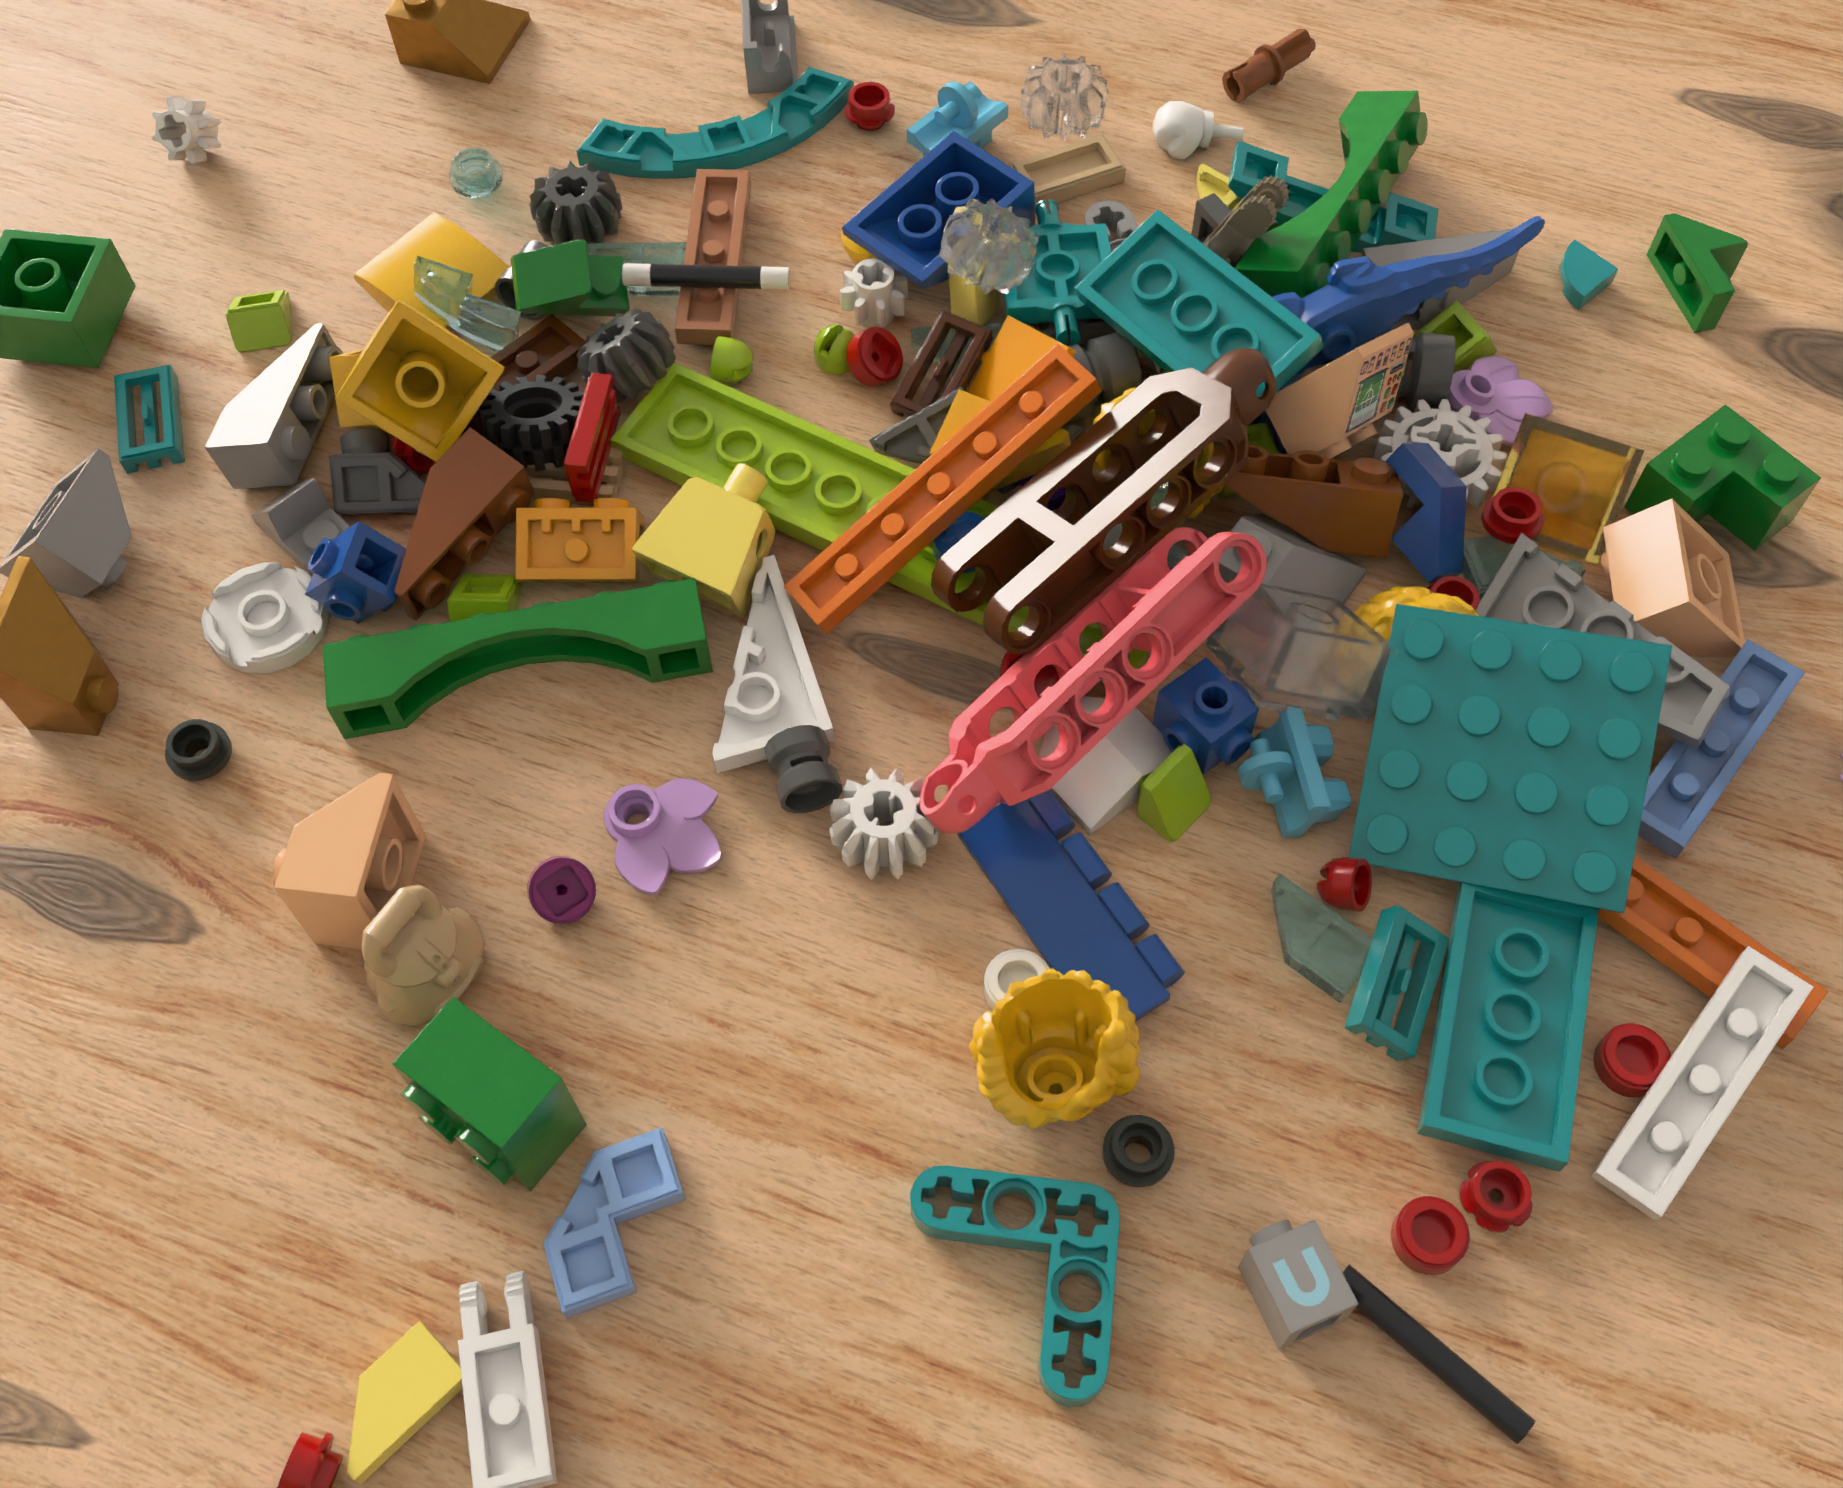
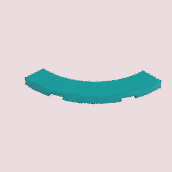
M808 67L790 87L768 101L767 109L744 120L738 115L722 121L698 125L699 132L666 134V128L640 127L602 118L576 151L579 165L584 166L592 162L598 171H608L611 174L653 179L696 177L697 169L736 170L783 153L825 127L847 105L849 92L854 87V81Z

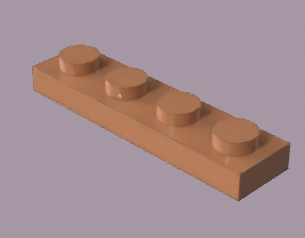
M697 169L684 265L742 266L751 192L749 170ZM680 287L675 322L677 344L714 345L718 336L733 338L739 289Z

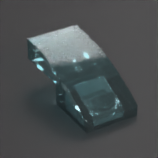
M417 256L414 263V294L440 320L467 338L496 352L519 337L521 311L473 296V274Z

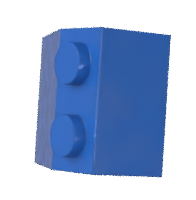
M953 131L843 225V235L922 289L949 280V266L990 253L997 256V231L1022 230L1035 226V183Z

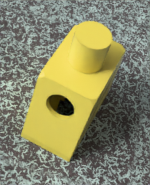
M741 463L736 465L723 488L699 477L688 479L636 541L632 551L648 574L663 581H682L695 578L700 598L740 617H744L752 600L751 592L756 573L761 569L763 557L768 556L775 538L776 529L766 509L757 504L759 497L768 484V480L754 468Z

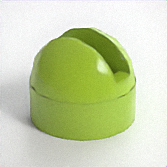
M836 324L829 325L820 330L814 343V357L817 367L823 372L833 375L849 372L850 368L847 363L846 351L854 333Z
M718 336L711 358V379L728 384L740 383L745 380L753 370L752 350L745 343L735 338Z

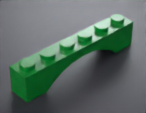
M1357 91L1339 117L1345 168L1341 176L1327 193L1308 209L1284 224L1264 233L1260 238H1255L1235 269L1271 297L1282 293L1295 292L1303 298L1328 285L1327 276L1334 263L1339 260L1349 259L1350 252L1361 235L1368 231L1370 221L1381 204L1387 201L1390 190L1400 174L1406 172L1409 160L1418 146L1423 145L1425 142L1428 120L1426 113L1420 111L1418 91Z
M695 578L682 581L665 580L648 587L620 592L603 591L592 597L558 603L542 602L530 608L496 614L480 613L463 620L434 625L418 624L406 630L373 636L356 635L345 641L323 644L326 708L344 739L407 728L429 707L458 688L489 674L526 664L556 661L594 663L629 672L651 683L713 672Z

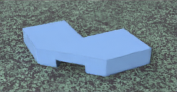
M663 1128L594 1151L580 1176L582 1181L562 1217H557L543 1244L561 1311L566 1318L637 1293L617 1224L686 1200Z

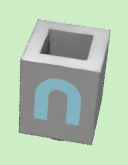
M1283 1220L1258 1231L1250 1237L1249 1240L1253 1247L1248 1248L1238 1268L1279 1350L1345 1321L1358 1305L1315 1220L1295 1229L1292 1228L1289 1220Z

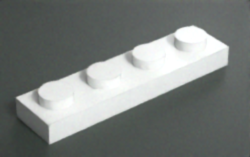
M1748 946L1733 964L1591 1177L1654 1221L1661 1218L1800 1009L1813 986Z

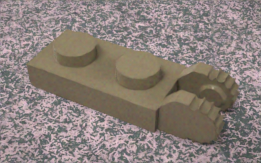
M1271 175L1270 177L1265 176L1263 180L1260 179L1258 184L1245 195L1202 244L1223 260L1229 258L1235 263L1246 252L1255 238H1260L1272 225L1277 217V213L1283 208L1289 198L1288 193L1290 190L1287 189L1288 184L1286 185L1283 182L1284 180H1280L1278 176L1272 177Z

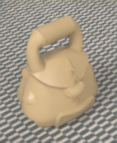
M421 885L399 888L362 932L361 949L365 961L364 969L367 971L365 984L376 994L381 1015L394 1023L415 1027L431 1021L452 997L460 1000L473 983L484 963L481 957L485 943L476 919L471 917L462 908L443 907L434 893Z

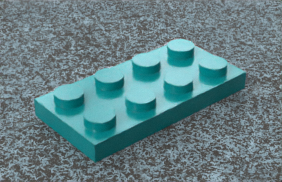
M1159 209L1074 287L1082 303L1167 373L1191 367L1202 373L1220 356L1236 348L1247 347L1259 350L1269 360L1276 380V393L1324 348L1319 333ZM1264 382L1257 388L1256 397H1260L1264 393Z
M1464 882L1459 883L1456 891L1449 934L1450 940L1447 946L1417 1134L1558 1172L1568 1164L1599 909Z

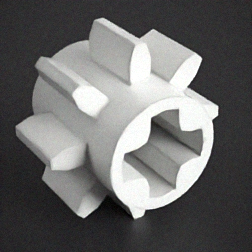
M183 96L166 98L169 110L152 112V117L156 120L155 135L152 137L153 141L160 142L163 147L169 150L168 159L171 161L183 160L187 157L191 164L206 162L207 155L204 149L221 148L222 144L217 140L218 125L221 123V120L213 118L210 113L205 111L206 101L203 99H194L186 102Z
M875 258L861 261L855 266L853 272L844 271V288L840 289L842 311L855 310L856 325L862 324L869 328H883L894 319L895 315L904 316V299L908 297V283L905 276L894 277L893 268L880 259Z

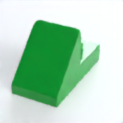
M1672 213L1664 215L1646 255L1694 333L1715 329L1735 291L1730 278L1736 270L1748 246V242L1739 236Z
M577 239L513 255L510 259L517 313L615 317L617 314L625 315L630 310L627 286L623 285L622 280L623 257L588 255L586 240Z

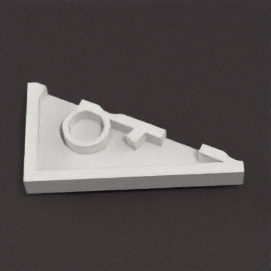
M775 555L763 557V565L755 576L751 592L753 602L747 626L743 625L733 666L735 676L733 684L727 690L724 702L725 717L719 742L714 743L712 752L717 773L767 760L764 747L768 740L787 728L799 725L817 726L825 731L828 742L834 741L833 726L787 591L783 587L784 582Z

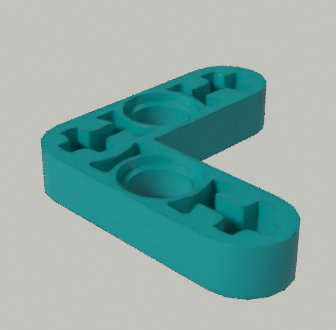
M947 1165L933 1166L923 1171L913 1183L910 1192L911 1216L916 1226L926 1235L941 1240L1049 1253L1038 1368L1040 1383L1045 1393L1053 1401L1066 1407H1080L1093 1401L1103 1388L1109 1366L1120 1224L1119 1208L1113 1196L1100 1186L1084 1182ZM946 1186L951 1188L952 1200L974 1204V1189L986 1190L982 1201V1225L970 1224L972 1208L950 1207L947 1218L939 1219L933 1217V1206L927 1202H922L923 1198H934L938 1187ZM1010 1193L1025 1196L1034 1207V1219L1028 1226L1022 1229L1011 1230L1003 1227L997 1222L993 1214L994 1204L1000 1197ZM1046 1198L1058 1199L1055 1210L1057 1215L1075 1216L1079 1211L1080 1204L1093 1206L1094 1218L1104 1220L1106 1225H1096L1092 1237H1083L1078 1235V1225L1076 1222L1055 1219L1054 1234L1042 1233L1047 1214ZM1072 1274L1089 1276L1100 1289L1101 1300L1099 1304L1091 1311L1085 1313L1069 1310L1063 1305L1058 1292L1059 1285L1064 1278ZM1054 1323L1074 1331L1099 1329L1098 1339L1084 1333L1081 1362L1087 1367H1092L1094 1375L1083 1376L1078 1388L1066 1387L1064 1373L1052 1370V1362H1064L1069 1342V1331L1053 1332Z

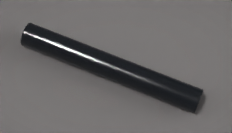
M1349 1264L1342 1273L1358 1302L1356 1309L1514 1443H1520L1533 1427L1536 1420Z

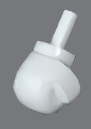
M1169 101L1158 109L1153 121V133L1158 146L1167 150L1171 157L1178 160L1190 156L1197 147L1208 148L1212 137L1241 141L1244 134V128L1214 124L1213 111L1203 110L1183 101Z

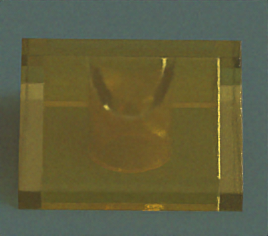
M1525 412L1492 497L1500 490L1509 487H1519L1534 493L1541 501L1545 519L1540 534L1532 541L1541 547L1598 565L1605 549L1603 527L1616 522L1645 450Z

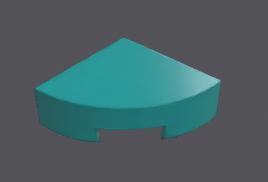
M1574 240L1567 247L1559 267L1561 280L1564 285L1563 294L1579 310L1613 282L1618 268Z

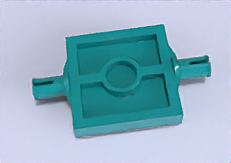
M1043 199L1035 207L1038 225L1022 230L997 231L996 249L1006 318L1009 315L1024 324L1054 322L1057 341L1066 345L1068 332L1069 344H1078L1081 336L1077 320L1099 319L1100 317L1079 300L1074 287L1111 254L1106 223L1090 225L1061 223L1057 202L1049 199L1047 214L1046 202Z

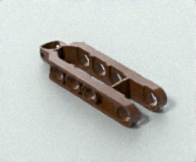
M1247 347L1236 348L1220 356L1202 373L1191 367L1147 378L944 553L932 572L931 587L933 593L955 612H966L974 610L997 592L989 601L984 612L983 626L985 633L1011 654L1023 655L1038 648L1247 464V426L1270 406L1275 396L1276 380L1269 360L1257 349ZM1264 382V393L1262 396L1256 397L1257 388ZM1154 409L1155 419L1152 427L1146 434L1138 437V425L1147 412ZM1213 442L1214 449L1210 460L1204 467L1197 470V460L1201 451ZM1110 448L1111 455L1108 465L1102 472L1093 475V464L1097 456L1102 451ZM1164 483H1168V491L1164 501L1158 507L1151 510L1150 503L1155 491ZM1065 488L1066 496L1062 506L1055 512L1047 509L1051 496L1057 490ZM1121 523L1122 531L1118 541L1108 550H1104L1103 545L1107 533L1114 526ZM975 567V577L971 585L966 590L955 593V584L958 577L968 568ZM1028 606V616L1023 625L1013 632H1008L1012 616L1022 607Z

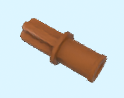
M1298 29L1272 46L1268 44L1261 45L1255 50L1254 56L1223 74L1222 83L1224 90L1233 101L1241 102L1266 84L1276 85L1283 80L1285 72L1310 57L1311 52L1316 48L1315 40L1310 37L1308 30Z

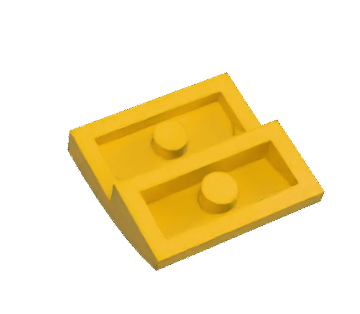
M433 213L354 274V280L388 313L398 299H401L445 329L452 331L497 295L495 283L506 268L509 267L468 232L448 219Z

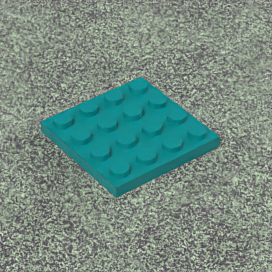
M1396 604L1349 857L1366 859L1371 866L1624 913L1672 645Z

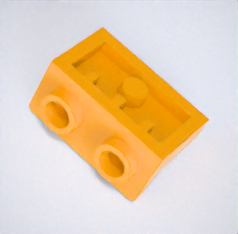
M540 498L534 500V508H516L515 580L520 583H639L640 561L632 551V548L640 538V530L645 529V517L636 507H629L628 500L619 498L593 500V508H570L569 500Z

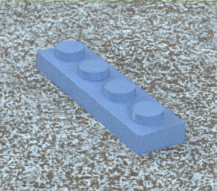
M1747 639L1720 677L1721 680L1730 686L1729 696L1699 748L1696 749L1675 740L1648 778L1638 836L1676 859L1805 672Z

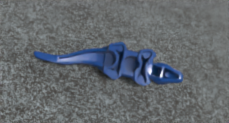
M1540 216L1533 217L1488 243L1456 253L1421 257L1382 267L1376 266L1367 256L1339 260L1334 263L1327 276L1328 285L1303 298L1295 292L1272 296L1277 302L1319 333L1322 338L1324 348L1296 374L1303 373L1307 368L1330 363L1367 343L1374 337L1387 333L1403 315H1410L1417 311L1421 302L1430 298L1441 299L1445 296L1447 289L1454 286L1460 289L1465 288L1469 285L1471 279L1479 275L1490 274L1495 265L1514 255L1520 248L1533 240L1544 228L1545 220Z

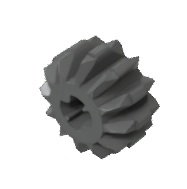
M570 160L567 168L559 170L549 167L548 177L534 179L535 189L530 195L531 202L529 207L532 219L535 220L538 232L542 235L544 242L554 241L557 245L578 239L586 240L587 244L594 243L603 246L605 235L617 234V225L619 219L622 218L621 211L623 207L620 193H617L614 181L611 179L608 171H597L592 162L585 164L581 168L575 167Z
M633 309L626 315L617 314L607 324L601 323L599 330L587 336V343L580 347L576 355L579 359L577 367L582 372V378L586 384L592 373L612 375L614 382L612 390H616L617 404L623 402L626 398L630 400L636 399L639 393L646 389L652 390V384L664 378L667 374L666 369L674 363L676 359L673 352L675 346L668 338L670 337L668 331L660 320L656 321L651 312Z

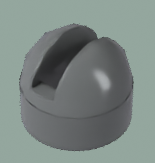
M379 429L353 430L340 437L342 454L390 452L387 433Z

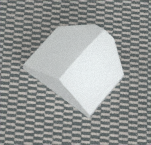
M1083 696L1081 704L1087 713H1093L1101 707L1105 698ZM1135 707L1050 790L1060 804L1091 835L1139 800L1142 782L1172 752L1166 745L1163 734ZM1055 724L1045 733L1039 753L1040 758L1051 755L1058 746L1059 730Z

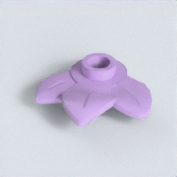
M1498 356L1479 358L1472 364L1469 370H1459L1453 373L1447 398L1451 411L1459 412L1462 407L1468 405L1472 407L1469 417L1472 420L1477 421L1488 417L1491 423L1487 435L1502 434L1504 438L1502 444L1514 448H1524L1527 444L1526 429L1523 424L1548 417L1553 411V406L1542 388L1529 380L1518 379V367L1514 362Z
M686 778L673 779L656 789L640 784H631L617 790L606 805L604 823L610 837L617 842L614 860L622 878L642 893L657 895L665 884L670 870L681 874H695L719 864L721 852L717 838L701 820L715 804L718 797L717 792L699 781ZM642 813L649 816L642 823L627 824L628 819L634 814Z

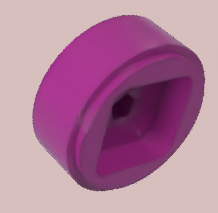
M555 856L542 861L532 871L527 884V895L531 906L540 917L552 923L567 924L579 920L591 909L596 896V884L589 869L581 862L567 856Z

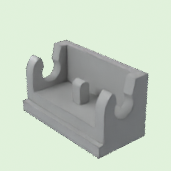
M742 0L743 51L748 94L783 92L798 79L794 15L789 16L788 0H776L772 4H763L759 0Z

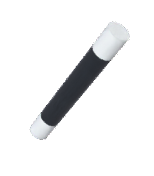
M624 263L622 280L624 286L789 290L790 267Z

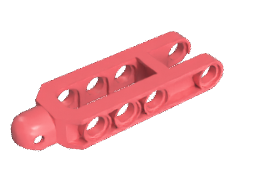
M1176 526L1042 645L1032 652L1024 654L954 720L948 736L950 755L927 775L921 789L920 810L931 824L941 833L954 834L965 832L977 824L999 802L1012 806L1050 790L1258 589L1264 580L1267 569L1266 554L1262 545L1253 536L1245 533L1221 532L1208 539L1201 531L1188 527ZM1182 540L1188 548L1189 556H1186L1170 571L1167 564L1169 549L1174 543ZM1230 547H1234L1241 557V568L1236 578L1226 583L1219 572V562L1223 553ZM1096 623L1102 630L1103 639L1099 643L1095 642L1086 650L1087 654L1084 656L1079 645L1081 632L1089 624ZM1133 649L1151 653L1147 663L1139 669H1134L1128 660V653ZM1046 665H1053L1059 674V681L1053 687L1048 686L1040 694L1041 698H1039L1034 686L1036 675ZM1102 680L1106 688L1104 703L1095 712L1087 713L1081 704V698ZM1008 707L1014 716V723L1005 732L1001 731L997 736L991 737L989 733L991 717L999 709ZM1055 724L1059 730L1058 746L1051 755L1040 758L1034 750V743ZM939 785H946L948 794L939 803L934 797L935 789Z

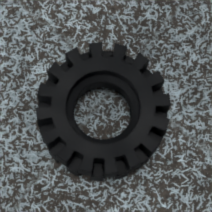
M536 375V381L528 382L526 376L516 378V385L512 386L506 381L499 384V391L491 389L486 396L487 400L484 399L480 405L484 437L522 464L525 470L528 465H535V471L546 470L545 464L553 463L556 468L564 466V460L584 391H579V386L574 382L566 385L564 378L555 377L552 382H548L547 375Z

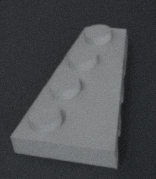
M1523 533L1519 536L1475 610L1481 617L1672 645L1657 731L1693 748H1699L1729 696L1730 686L1663 636H1654L1635 622L1633 614L1614 600L1611 603L1585 585L1583 578L1563 563L1559 566L1540 552L1539 545Z

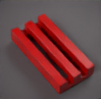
M592 373L591 377L588 378L564 460L571 492L577 502L593 503V500L597 499L612 447L610 439L616 432L621 411L619 405H615L617 394L616 390H612L614 382L610 374Z

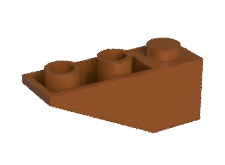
M471 427L429 469L394 590L408 616L414 621L427 609L435 608L445 599L450 590L451 583L468 565H475L486 555L490 548L491 540L507 523L516 521V508H528L531 498L535 494L525 467Z
M1248 444L1247 464L1224 484V486L1327 552L1387 558L1403 497L1398 474L1391 466L1381 460L1368 457L1358 458L1354 462L1328 459L1325 455L1314 451H1298L1293 455L1273 453L1253 444Z

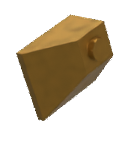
M394 0L385 13L400 64L491 84L531 20L528 11L486 0Z
M18 556L0 596V698L27 729L99 736L107 714L112 712L116 706L119 683L82 627L30 557Z

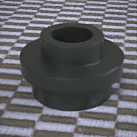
M191 719L180 723L170 732L166 740L165 759L168 766L175 775L188 781L205 780L216 775L227 765L232 754V743L224 729L217 724L202 719ZM206 749L200 755L193 757L198 751Z
M1130 1115L1119 1119L1109 1128L1104 1139L1102 1153L1108 1171L1118 1181L1132 1187H1148L1158 1183L1167 1175L1174 1160L1175 1149L1170 1133L1160 1122L1144 1115ZM1132 1143H1140L1147 1147L1151 1158L1144 1163H1135L1127 1157L1125 1148Z

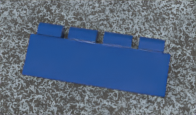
M1051 790L1012 806L1001 803L994 807L973 827L965 832L957 833L962 843L1051 969L1053 968L1063 975L1071 970H1084L1091 976L1092 981L1100 980L1110 985L1111 991H1120L1123 997L1127 998L1130 1011L1136 1015L1135 1022L1170 1000V994L1166 988L1177 982L1184 975V970L1157 934L1145 938L1135 946L1131 942L1142 935L1149 928L1150 924L1118 882L1098 892V895L1094 890L1106 883L1112 876V873L1083 833H1075L1063 840L1061 844L1058 842L1059 839L1073 830L1075 823Z

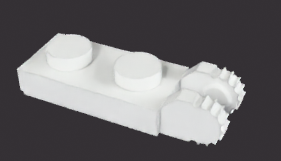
M525 1271L506 1274L504 1294L508 1307L510 1329L488 1333L487 1301L479 1281L462 1284L459 1288V1302L461 1306L463 1339L458 1340L473 1488H541L558 1484L539 1330L534 1325L530 1288Z

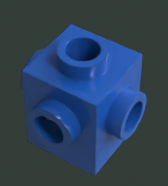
M358 521L334 539H323L315 548L308 563V570L312 571L313 575L305 595L323 604L325 609L333 616L354 621L358 624L380 610L385 612L392 607L398 598L394 590L406 548Z
M1206 657L1158 691L1152 724L1163 734L1164 741L1171 752L1183 744L1191 748L1204 775L1222 761L1226 765L1236 762L1250 748L1249 744L1254 741L1252 732L1259 708L1255 705L1249 691L1241 683L1230 681Z

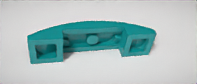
M1238 141L1234 150L1228 187L1242 200L1258 184L1260 179L1263 180L1265 176H1278L1280 180H1284L1283 182L1286 185L1288 184L1287 189L1290 192L1288 193L1289 198L1275 218L1279 223L1278 226L1308 209L1329 190L1286 175L1288 157ZM1390 192L1387 201L1381 204L1370 221L1368 231L1361 235L1351 252L1362 253L1363 248L1434 239L1436 237L1438 208Z

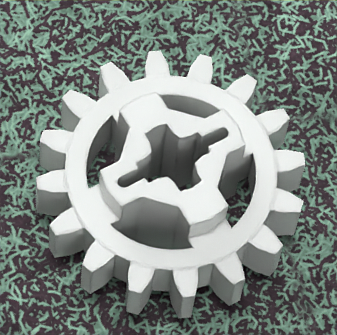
M1424 399L1418 400L1414 413L1401 406L1397 409L1394 421L1385 420L1373 458L1387 463L1386 460L1402 443H1429L1467 486L1466 501L1478 508L1483 504L1487 493L1493 494L1502 476V469L1507 460V454L1499 451L1504 440L1502 434L1487 435L1491 423L1488 417L1477 421L1469 418L1471 406L1465 405L1459 412L1450 410L1448 399H1442L1438 409H1431L1429 404ZM1398 475L1402 491L1409 495L1407 507L1413 509L1421 500Z

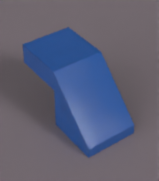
M1402 443L1386 462L1424 505L1392 536L1391 540L1428 583H1434L1445 576H1459L1463 572L1467 486L1429 443Z

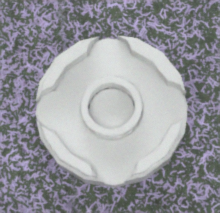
M264 562L242 568L220 582L212 592L215 599L211 602L209 609L207 610L204 607L201 621L206 641L224 664L244 673H271L291 667L312 653L325 635L330 615L323 604L305 595L312 578L307 571L295 567V571L290 568H282L280 563Z

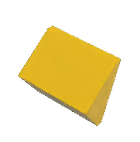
M398 299L370 337L335 400L437 462L459 439L504 371V366L401 299Z

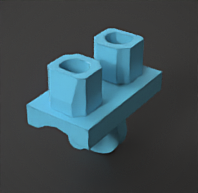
M956 81L948 82L938 91V106L907 129V142L923 152L924 157L950 133L955 131L982 149L992 141V130L1008 118V105L1002 101L995 102L988 99L982 94L977 85L970 81L964 86Z
M1284 705L1279 710L1280 717L1277 722L1270 728L1259 732L1254 741L1249 744L1253 757L1240 764L1238 775L1244 788L1262 790L1265 802L1273 803L1282 837L1300 838L1313 824L1336 820L1350 807L1352 800L1346 781H1342L1339 778L1322 777L1320 767L1332 757L1334 747L1329 727L1306 723L1301 706Z

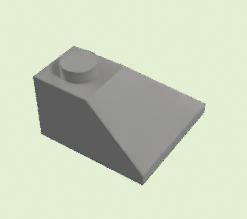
M98 448L58 480L0 565V573L9 578L17 557L21 556L32 559L54 591L82 598L99 586L109 589L127 566L128 560L122 557L121 554L130 542L132 535L109 455Z
M1264 513L1241 517L1230 532L1245 533L1253 536L1264 549L1267 569L1264 580L1258 589L1230 616L1306 658L1365 576L1367 568L1339 553L1325 551L1290 527ZM1234 547L1227 549L1219 562V572L1226 583L1234 580L1241 568V557Z

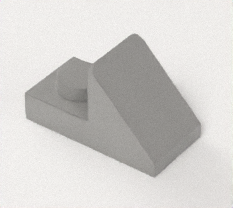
M314 478L297 482L251 515L254 522L296 563L307 571L311 577L313 572L308 570V563L318 544L325 538L334 539L351 527L329 507L319 483Z

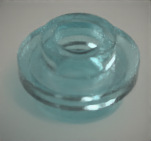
M470 148L459 152L453 158L449 179L452 188L458 194L465 197L481 198L494 192L501 185L503 173L499 162L488 151L480 148Z

